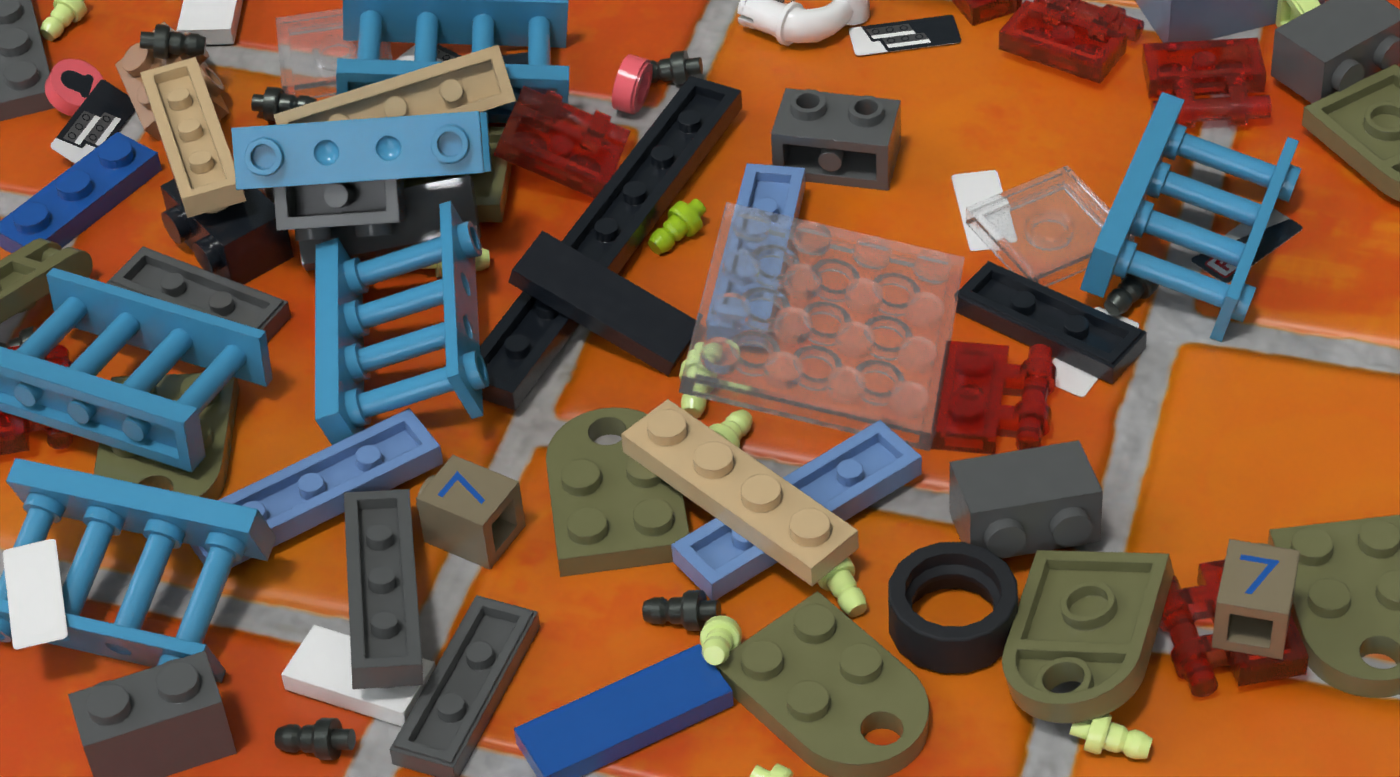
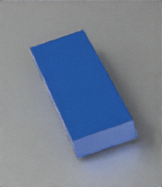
M697 644L515 727V740L537 777H581L734 706L733 690L716 666L706 662L702 655V646Z

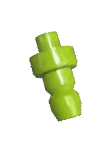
M693 199L689 204L678 201L668 211V219L663 223L662 228L655 230L648 241L651 250L661 255L668 252L674 246L675 241H680L684 236H694L703 227L700 217L706 212L704 204L698 199Z

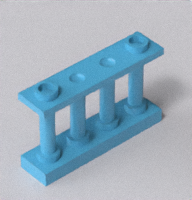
M343 0V40L358 41L357 59L337 58V95L441 63L437 62L438 44L472 45L471 53L494 45L528 47V64H505L516 101L482 112H488L489 123L567 125L569 66L551 65V47L566 48L568 0ZM381 42L415 43L414 61L380 60Z
M1162 92L1094 245L1080 289L1104 298L1113 275L1125 278L1128 273L1221 308L1210 338L1222 342L1230 319L1243 323L1256 287L1246 284L1245 281L1277 198L1289 202L1302 168L1290 163L1299 141L1287 137L1278 163L1273 165L1186 133L1187 127L1177 123L1184 99ZM1178 155L1268 189L1262 204L1169 171L1171 164L1162 162L1164 157L1175 160ZM1160 194H1164L1251 226L1252 230L1245 244L1153 210L1154 203L1146 201V197L1149 195L1158 199ZM1146 233L1236 266L1237 268L1231 284L1138 251L1136 250L1138 243L1128 239L1130 235L1142 238L1143 234Z
M471 111L231 128L236 190L477 174L492 171L488 112Z
M451 200L439 204L441 236L361 262L357 257L350 258L339 238L316 244L315 420L332 445L365 430V425L371 423L372 416L451 391H455L471 419L484 416L482 388L489 386V375L484 359L480 354L475 257L482 255V247L475 226L471 221H462ZM442 262V279L363 304V294L369 292V285ZM444 304V322L364 347V336L370 334L371 327ZM445 348V367L364 392V380L370 378L371 371Z
M52 268L46 274L54 310L52 315L17 350L0 346V411L189 472H193L206 457L199 415L231 378L236 377L265 387L273 380L266 331L57 268ZM73 328L99 335L70 367L43 360ZM126 344L152 352L123 384L96 376ZM179 360L206 368L177 401L150 393Z
M15 458L6 482L24 503L23 509L27 512V515L13 548L46 540L52 523L60 522L62 517L83 521L87 525L62 586L68 636L65 639L49 642V644L149 667H155L169 660L180 659L206 651L215 681L222 683L226 670L208 646L203 644L233 563L240 562L243 556L268 561L276 536L260 511L246 506ZM122 530L143 534L147 541L114 624L80 616L112 536L120 535ZM182 543L204 547L208 555L176 637L141 630L172 549L180 548ZM3 570L0 577V642H11L5 571Z

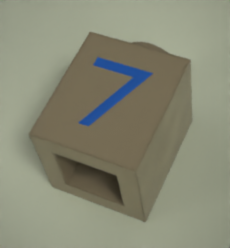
M455 455L450 457L436 475H432L425 480L416 498L424 542L487 569L492 568L526 526L519 481Z
M1229 539L1216 602L1212 648L1283 659L1300 556L1299 550Z

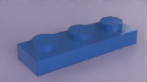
M116 132L0 221V247L12 254L31 241L42 238L56 242L63 248L159 173L162 168L158 153Z

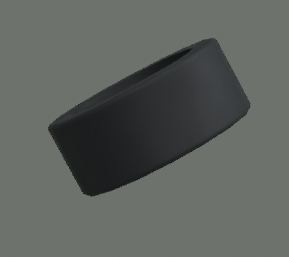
M939 542L917 549L898 563L888 582L889 634L898 651L917 666L938 673H969L988 667L1003 655L1013 620L1018 612L1017 580L1005 561L990 550L966 542ZM963 589L979 594L993 605V612L981 621L966 626H942L926 621L912 610V605L925 594L937 590Z

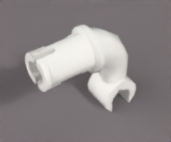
M740 0L737 13L741 14V16L738 17V23L741 26L771 34L776 37L779 44L786 46L793 43L819 42L834 35L845 25H858L867 21L870 17V0H832L831 3L824 7L805 9L801 3L794 1L784 4L775 0Z

